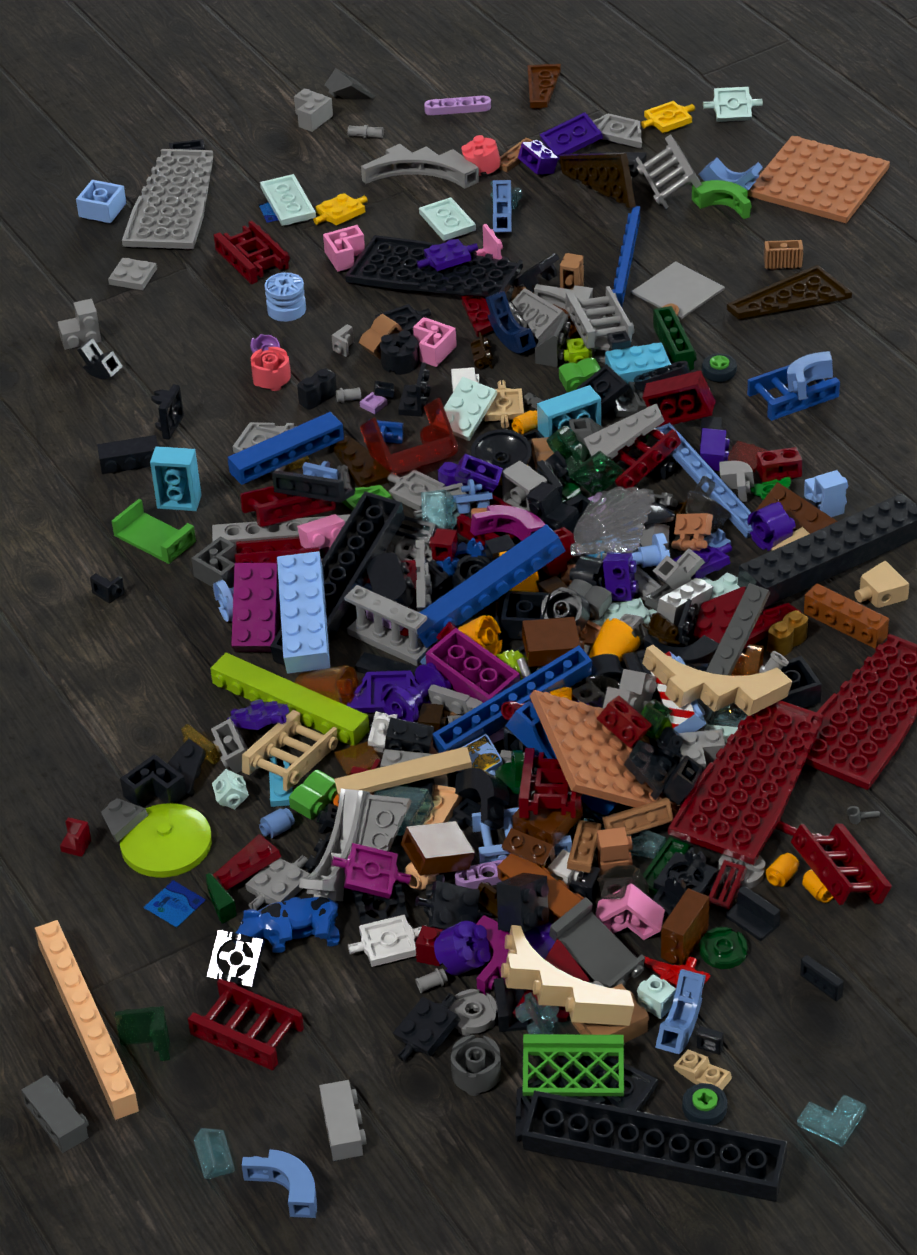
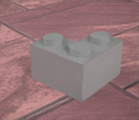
M305 88L294 96L295 113L298 115L300 128L313 132L333 116L332 98Z
M87 299L74 302L76 318L58 322L59 334L65 350L82 346L91 338L96 343L101 342L97 311L93 300Z
M623 669L619 689L607 687L603 709L610 701L620 696L646 718L651 711V700L656 689L657 677L643 672Z
M722 729L678 733L683 739V744L679 750L683 757L678 756L680 758L679 763L686 755L703 767V771L710 762H714L720 748L725 747Z

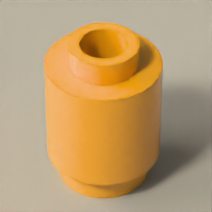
M530 410L514 417L512 423L513 431L524 434L538 429L537 411Z
M791 853L780 855L766 869L767 880L774 886H784L798 871V859Z
M812 869L804 874L802 885L817 901L827 903L834 898Z

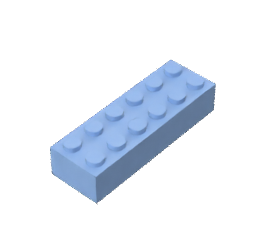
M320 552L278 556L283 658L287 674L330 668L323 566Z

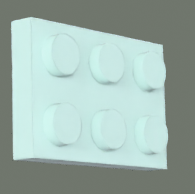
M451 197L419 208V214L443 241L476 231V224Z
M462 377L435 421V427L470 441L496 398L497 390Z

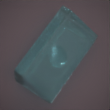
M201 1128L194 1138V1143L204 1178L210 1179L233 1173L235 1168L224 1130Z

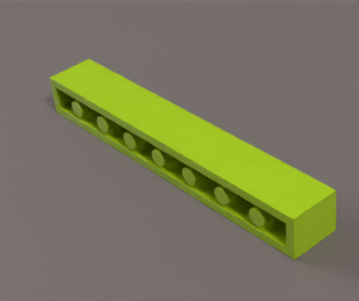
M225 653L210 668L212 683L216 686L229 690L235 695H240L250 701L262 699L264 702L277 701L281 704H287L289 713L292 710L300 712V723L307 727L318 730L323 734H326L333 727L337 728V738L342 743L355 747L370 731L367 714L229 653Z

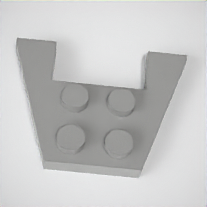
M250 422L233 445V452L238 453L297 426H294V423H286L285 426H275V423ZM287 465L278 468L270 473L272 474L275 471H284Z
M416 540L417 611L421 612L432 604L430 594H432V582L428 562L425 563V541Z

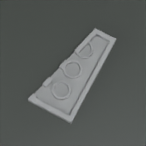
M525 288L512 301L538 340L564 314L563 310Z
M654 404L585 437L584 441L597 469L603 465L602 462L608 457L614 458L618 455V450L625 445L629 447L635 443L634 441L638 436H645L665 420L657 404Z
M366 794L356 844L389 851L412 801L409 798Z

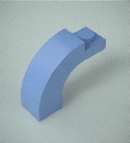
M715 158L698 175L704 181H728L738 184L748 191L760 176L759 172L763 167L758 162L747 171L738 173L729 170L718 158Z
M493 180L494 233L512 232L511 180Z
M830 351L809 354L790 364L787 369L788 392L793 391V393H797L799 400L807 399V383L817 379L833 378Z
M684 969L680 970L674 1000L666 1020L660 1024L655 1048L680 1054L685 1049L700 1011L703 999L701 995L706 975Z
M271 1149L269 1150L268 1158L259 1156L243 1157L242 1171L244 1181H268L283 1185L289 1191L288 1206L290 1217L316 1218L317 1197L315 1182L310 1170L300 1159L289 1153Z

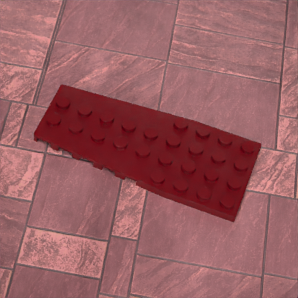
M889 634L886 642L883 645L879 644L873 656H868L860 670L856 669L852 673V678L840 686V691L837 694L834 693L817 711V713L823 715V722L804 764L866 790L870 789L899 749L917 717V644Z
M780 700L747 716L745 720H741L734 735L731 734L725 747L720 748L717 752L714 762H710L700 775L695 787L686 797L670 824L668 834L754 865L784 812L821 727L823 715Z

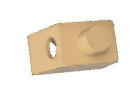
M883 561L861 576L860 589L855 591V597L860 603L869 600L877 608L907 600L909 583L888 562Z

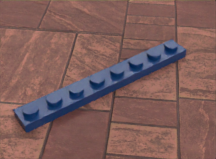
M640 206L633 207L632 213H628V224H626L623 236L621 256H619L618 263L619 267L616 270L614 289H612L613 293H616L621 307H623L640 224Z

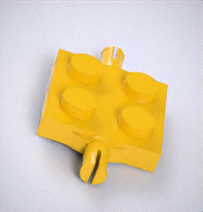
M671 101L645 110L644 117L647 120L641 121L642 128L655 126L662 133L692 123V116L688 113L695 111V106L691 104L684 107L678 105L675 101Z
M345 193L339 194L337 197L315 206L316 213L320 216L313 218V221L316 225L324 221L339 225L365 213V206L362 204L368 202L367 197L363 195L358 199H353Z

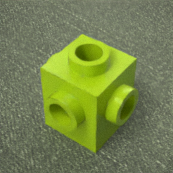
M582 338L566 340V350H564L565 362L578 363L583 359L592 358L591 348L587 349Z

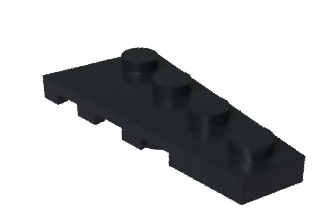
M559 1056V1062L564 1066L569 1060L565 1056ZM582 1056L578 1062L587 1068L594 1060L590 1056ZM610 1056L603 1060L610 1068L619 1062ZM624 1063V1096L603 1097L615 1107L640 1111L658 1086V1079ZM574 1064L568 1068L576 1076L582 1072ZM599 1064L590 1071L598 1080L607 1073ZM587 1076L581 1079L590 1087L594 1084ZM612 1076L603 1082L607 1088H619V1082Z

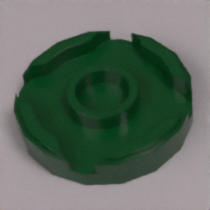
M716 927L707 931L699 944L700 956L704 962L718 969H731L739 966L745 960L748 949L747 940L740 932L737 931L736 933L732 931V928Z

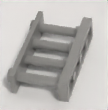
M671 134L665 138L668 143L666 149L643 164L639 157L636 158L639 164L636 168L642 176L645 175L654 190V199L659 205L662 203L666 209L669 206L665 198L687 183H692L695 188L702 185ZM668 155H672V158L659 166L651 173L648 172V169H650L652 166L663 160ZM677 164L678 168L656 183L653 179ZM680 174H684V177L668 187L666 190H664L663 192L659 191L661 187L669 183L671 180H673Z
M606 286V296L583 300L576 298L574 292H566L565 309L587 349L595 348L597 337H604L608 333L625 330L632 342L634 325L630 323L617 300L616 293H613L610 286ZM601 304L607 305V307L585 310V308H582ZM606 314H612V315H613L612 317L592 319V320H591L590 318H587V317L599 316V315H606ZM618 324V327L598 330H596V328H593L604 325Z
M356 585L344 597L345 601L356 605L357 619L347 628L348 635L418 666L425 653L429 650V647L425 648L423 644L418 643L417 629L427 620V616ZM365 610L373 613L374 622L366 619ZM382 617L391 621V630L383 627ZM400 626L408 629L409 638L400 634Z

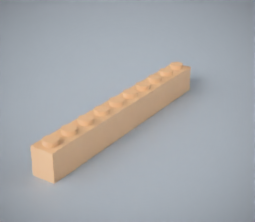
M58 920L35 927L39 948L115 1120L138 1112L136 1093Z

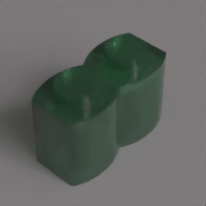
M563 426L547 439L550 449L553 452L557 450L574 469L591 456L588 448L578 441L576 434L567 426Z

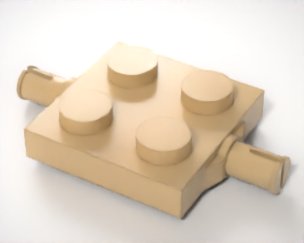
M500 380L497 383L498 389H495L498 394L485 414V421L501 420V427L504 428L505 423L506 428H508L509 420H513L514 417L524 413L522 388H506V382L502 380L501 385Z

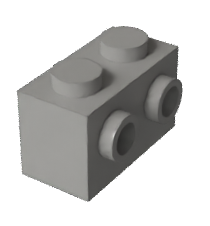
M231 718L211 728V731L215 737L213 743L218 752H221L223 755L220 759L225 768L230 767L237 774L242 771V754L248 748L241 732Z

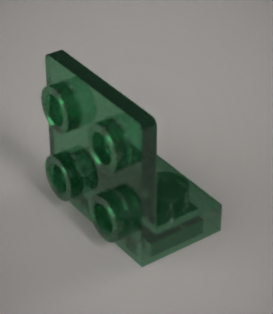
M598 451L585 462L578 461L573 456L566 459L569 476L592 495L601 493L625 471L601 451Z
M164 1006L126 1009L115 1012V1021L121 1046L153 1043L154 1052L159 1051L160 1061L170 1060V1036Z

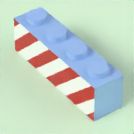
M670 651L666 653L667 656L685 665L680 656L676 657ZM656 678V687L671 725L676 732H696L706 725L703 716L705 711L697 700L679 708L665 695L667 686Z

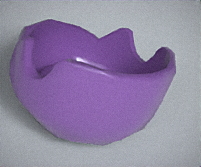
M260 334L256 339H251L252 353L259 349H262V351L268 350V347L280 348L277 338L272 335Z

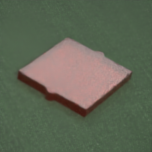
M737 441L728 454V461L745 462L750 465L754 473L757 469V452L768 450L757 447L755 444L750 445Z

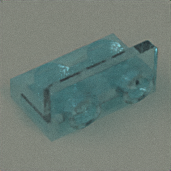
M446 490L421 492L423 521L437 524L439 529L453 530V527H455V518L452 515L454 498L451 493ZM423 526V530L429 531L430 527Z

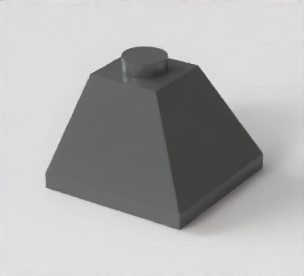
M335 68L324 84L329 89L328 93L334 97L340 96L343 99H373L375 97L359 81Z

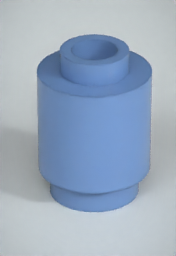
M280 808L261 818L259 828L264 836L272 839L289 830L291 825L295 823V820L289 809Z

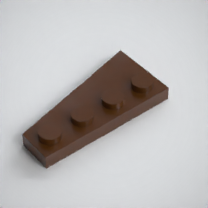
M561 64L527 65L530 108L541 109L548 107L561 72Z
M779 482L775 484L755 510L757 511L769 504L780 502L787 515L795 521L796 527L793 530L796 531L803 527L810 534L838 522Z

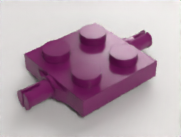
M352 843L347 859L335 856L332 858L331 866L345 868L344 888L390 898L395 881L409 884L411 874L398 872L396 865L397 853Z

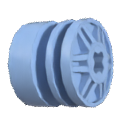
M284 272L275 274L266 280L264 286L267 298V312L272 319L287 322L296 320L305 314L304 282L299 275Z

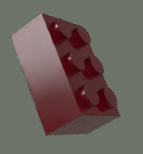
M701 370L646 383L642 397L647 407L657 404L665 420L657 427L668 423L673 425L712 416L716 402Z

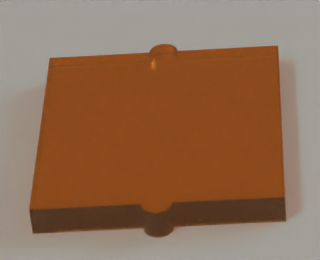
M368 741L334 752L335 757L347 776L350 775L353 766L370 770L376 758L380 759L373 747L368 746Z

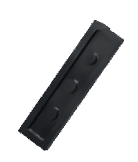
M284 471L272 473L275 493L340 503L355 495L354 489L344 487L343 480Z

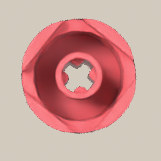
M478 135L472 141L462 146L463 157L479 167V176H481L482 172L490 174L500 167V155L495 140Z
M268 347V350L262 351V349H259L252 354L251 369L255 386L278 391L281 389V386L289 382L291 378L289 356L284 349Z

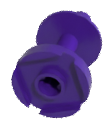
M433 663L422 664L415 671L416 682L419 684L417 687L410 686L404 689L399 686H390L382 692L381 701L384 700L386 705L383 707V710L388 715L396 714L397 719L416 723L419 718L418 707L422 705L423 698L426 697L430 700L429 687L434 684L451 689V684L441 675Z

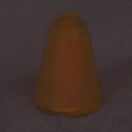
M347 665L300 673L295 679L296 684L344 705L352 701L355 696L353 694L354 687H358L356 671L353 667Z

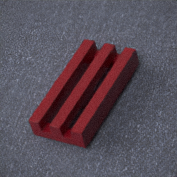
M727 860L723 861L709 894V905H716V907L725 908L727 911L731 909L747 871L746 866ZM728 867H731L730 873L723 886V890L720 894V897L718 900H716L715 898L718 894V891L723 882ZM739 870L738 873H737V876H736V878H735V881H734V883H733V885H732V888H731V890H730V893H729V895H728V898H727L726 902H724V900H725V898H726V896H727V893H728V891H729V888H730V886H731V884H732V881H733V879H734V876H735V874H736V871Z

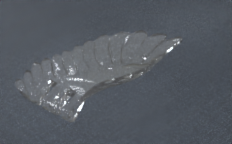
M637 487L623 490L617 488L596 493L576 524L573 533L575 543L570 546L571 555L580 556L583 553L593 555L600 554L603 551L606 553H633V550L639 549L640 537L645 529L643 524L648 521L647 515L652 511L650 505L655 502L654 495H649L647 489H638Z

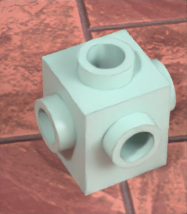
M227 769L212 783L216 801L220 805L234 810L249 795L243 776Z
M653 974L647 981H642L638 986V1005L661 1019L671 1009L676 988L671 986L666 980L660 979Z

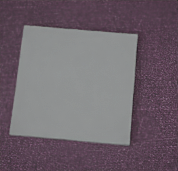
M675 261L632 290V294L658 308H662L670 303L676 304L679 308L678 318L683 319L722 292L725 287Z

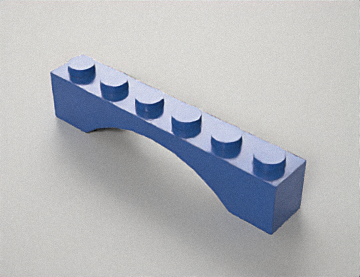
M529 700L515 711L505 726L527 748H535V755H539V752H544V758L557 759L534 705ZM582 794L581 797L582 802L602 821L603 817L609 816L620 805V803Z

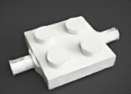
M405 915L360 925L361 942L348 944V950L350 954L364 951L369 958L371 967L416 956L415 938L418 937L422 927L413 929L408 924Z

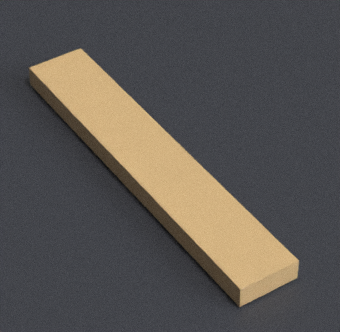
M466 746L334 780L340 798L341 788L374 792L472 768V762Z

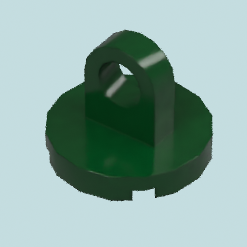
M513 750L511 752V762L499 766L495 771V776L506 784L510 794H520L524 764L522 750ZM535 767L534 775H537V768H536V767Z

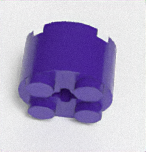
M780 502L769 504L752 512L747 520L748 526L751 525L753 530L750 532L753 541L762 550L767 549V551L793 536V529L796 527L795 521L787 515Z
M462 921L440 932L439 937L434 942V951L439 964L443 963L447 969L445 971L451 975L459 976L484 965L490 960L491 955L485 927L471 921Z

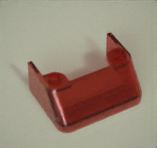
M440 398L424 406L430 425L424 427L420 432L422 445L391 454L384 442L376 417L361 425L360 429L370 456L395 475L454 456L458 451V444Z

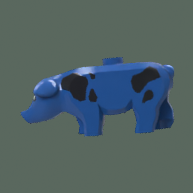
M294 897L288 901L269 904L258 911L255 909L244 910L243 919L235 933L258 939L262 937L268 939L273 946V953L284 952L285 942L288 940L304 938L312 934L320 939H326L327 946H336L339 943V930L335 926L336 917L338 916V904L325 897L305 899Z

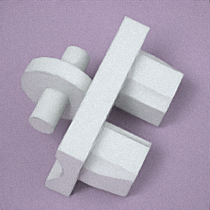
M375 712L368 738V746H373V751L384 753L390 718L397 719L396 714L388 715Z

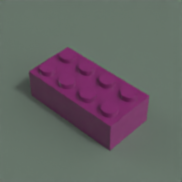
M235 563L232 648L235 652H271L270 645L278 634L279 622L278 564Z
M457 628L453 629L425 653L426 664L429 662L433 663L441 675L450 682L451 688L483 703L520 681V673Z

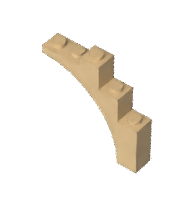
M654 645L646 648L642 663L667 686L665 695L679 708L700 698L714 712L735 703L750 716L786 698L792 684V680L778 668L764 673L744 676L719 675L697 670L667 656Z
M511 925L510 934L505 936V949H508L506 963H502L501 977L505 978L507 988L533 990V994L537 995L539 1005L565 1007L566 1012L570 1014L571 1022L630 1026L634 1009L630 991L591 984L557 969L532 948L525 938L521 926Z

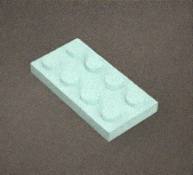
M294 174L260 182L261 189L282 226L300 221H308L316 217L314 208Z

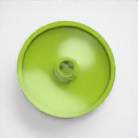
M166 803L146 808L148 816L119 841L122 857L130 868L146 876L163 878L186 873L199 865L210 851L212 836L207 819L199 811L182 804Z

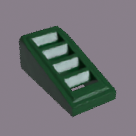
M206 874L209 895L219 921L224 924L237 916L235 900L212 874Z

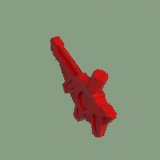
M644 956V966L657 973L660 979H664L676 987L679 973L682 969L706 975L704 984L711 977L709 973L695 970L694 967L697 960L694 957H688L685 965H671Z

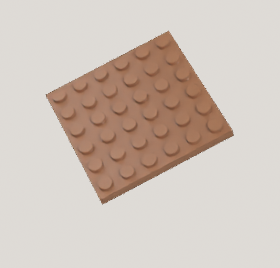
M791 136L762 171L754 185L748 190V196L847 223L889 169L890 162L881 158L867 156L866 154L852 152L848 149H841L832 145L818 143L817 141L803 139L799 136Z
M534 690L531 693L530 699L571 791L631 807H638L666 798L661 792L656 800L651 797L653 790L646 782L644 785H641L634 774L626 768L624 762L632 748H629L596 719L603 711V708L589 706L583 702H575L566 697L561 698L548 692ZM645 734L641 741L651 745L649 737ZM670 802L673 817L675 818L681 805Z

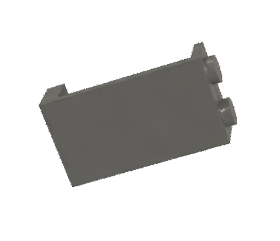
M585 897L550 926L549 936L554 941L558 939L562 942L580 968L593 981H598L608 988H613L621 983L625 987L628 979L631 977L636 978L642 973L645 957L641 954L636 958L591 912L592 903Z

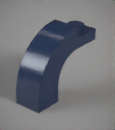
M500 291L485 298L490 311V315H487L490 324L499 340L509 350L515 353H523L536 347L531 328L520 326L513 317L505 291Z

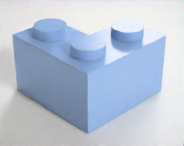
M838 470L806 479L804 496L806 499L815 502L818 509L830 517L844 514L845 504L847 503L846 489L848 488V483Z

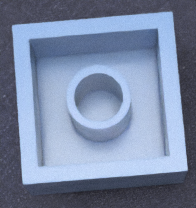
M91 180L76 198L79 217L104 223H111L127 204L124 186L97 180Z

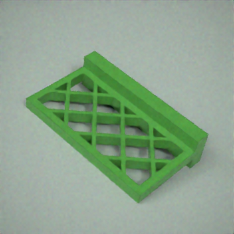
M523 1034V1096H533L534 1090L560 1096H624V1035ZM528 1056H540L544 1061L535 1068L528 1062ZM557 1056H565L569 1061L560 1068L552 1060ZM582 1056H590L594 1062L585 1068L578 1060ZM607 1056H619V1062L612 1068L604 1063L603 1060ZM548 1064L557 1071L549 1079L540 1072ZM573 1064L582 1071L574 1079L565 1072ZM598 1064L607 1071L599 1080L590 1072ZM535 1075L544 1082L539 1088H528V1081ZM559 1076H562L569 1082L564 1088H557L553 1084ZM587 1076L594 1084L590 1088H582L578 1082ZM612 1076L619 1082V1088H607L603 1082Z

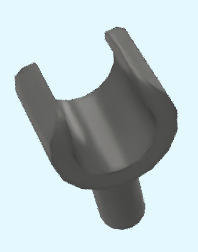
M851 806L847 809V815L852 824H858L861 819L880 817L879 811L860 812L857 806Z

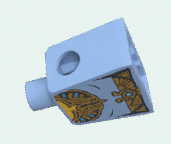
M487 734L463 746H467L472 768L482 769L495 776V771L503 764V761Z

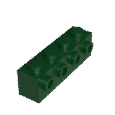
M673 307L653 309V328L660 342H662L670 363L687 361L689 369L693 370L694 361L697 360L696 352Z

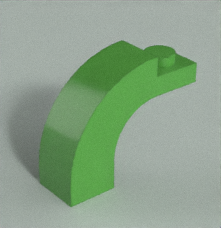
M722 180L701 182L702 185L697 188L692 185V201L700 209L711 205H726L733 208L743 219L750 217L751 202L747 199L748 191L742 186Z

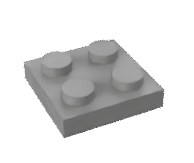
M122 258L108 278L109 285L143 290L157 270L156 263Z

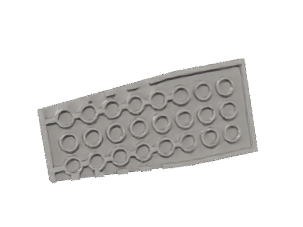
M161 149V156L156 160L157 165L152 168V175L147 178V185L143 186L142 196L138 197L132 209L122 239L123 247L194 249L204 218L214 157L212 150Z

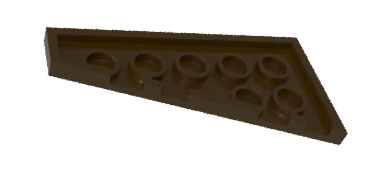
M627 153L564 154L559 156L561 170L564 175L574 180L578 179L584 185L592 186V189L607 197H613L619 203H625L628 208L636 207Z
M816 265L728 303L727 310L737 319L850 299L852 298V292L824 269Z

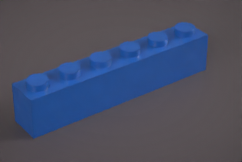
M328 412L228 456L229 472L243 485L344 440L343 424L331 412Z

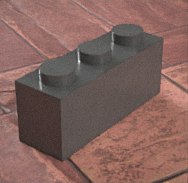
M46 1075L21 1089L25 1106L62 1153L89 1138L87 1133L89 1124L86 1117L82 1113L78 1114L76 1112L73 1101L70 1097H64L63 1090L57 1081L53 1082Z

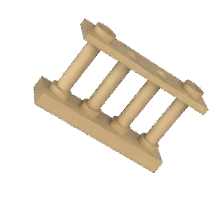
M292 710L286 715V723H277L242 754V772L250 775L258 768L265 769L283 777V790L288 791L329 752L337 747V728L333 727L323 735L302 726L300 723V712ZM300 734L317 742L310 746L292 737ZM287 745L304 752V754L297 757L280 750V748ZM274 756L292 765L285 769L267 761V759Z

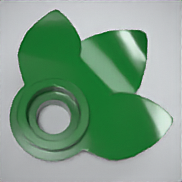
M785 477L780 481L775 479L763 482L762 484H754V487H751V492L754 495L761 496V499L764 500L777 482L789 488L791 479L790 477Z

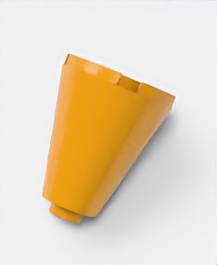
M482 615L458 628V630L496 656L501 652L502 640L498 639V633H501L497 621L492 616Z
M608 618L603 623L588 656L591 658L601 654H613L618 656L619 661L622 662V655L624 653L638 650L641 645L640 638L633 636V629L625 622L617 618H613L610 621Z

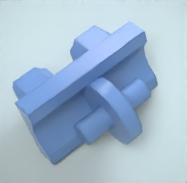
M323 461L321 466L307 462L303 464L304 475L338 480V470L330 468L328 461Z
M468 479V485L461 486V492H469V494L452 495V499L456 503L458 513L463 514L470 512L469 502L476 501L477 508H487V506H490L489 499H493L492 493H489V491L475 493L477 490H482V485H474L473 479Z

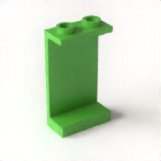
M141 499L135 501L112 520L115 537L168 564L196 542L193 525L187 523L178 530L144 513Z

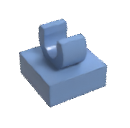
M720 528L715 533H711L708 537L704 538L710 547L717 548L727 543L731 545V541L725 537V532Z

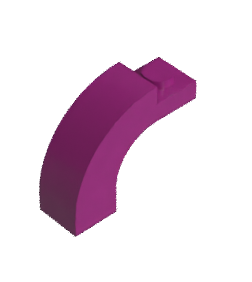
M492 505L487 506L486 512L472 514L470 532L474 536L491 532H506L515 535L523 541L546 524L538 516L527 510L513 506Z
M483 915L476 924L484 926L487 931L486 937L492 959L476 980L477 990L487 996V993L489 994L491 990H494V979L502 978L501 966L502 963H506L508 949H505V936L509 935L508 931L498 930V922Z

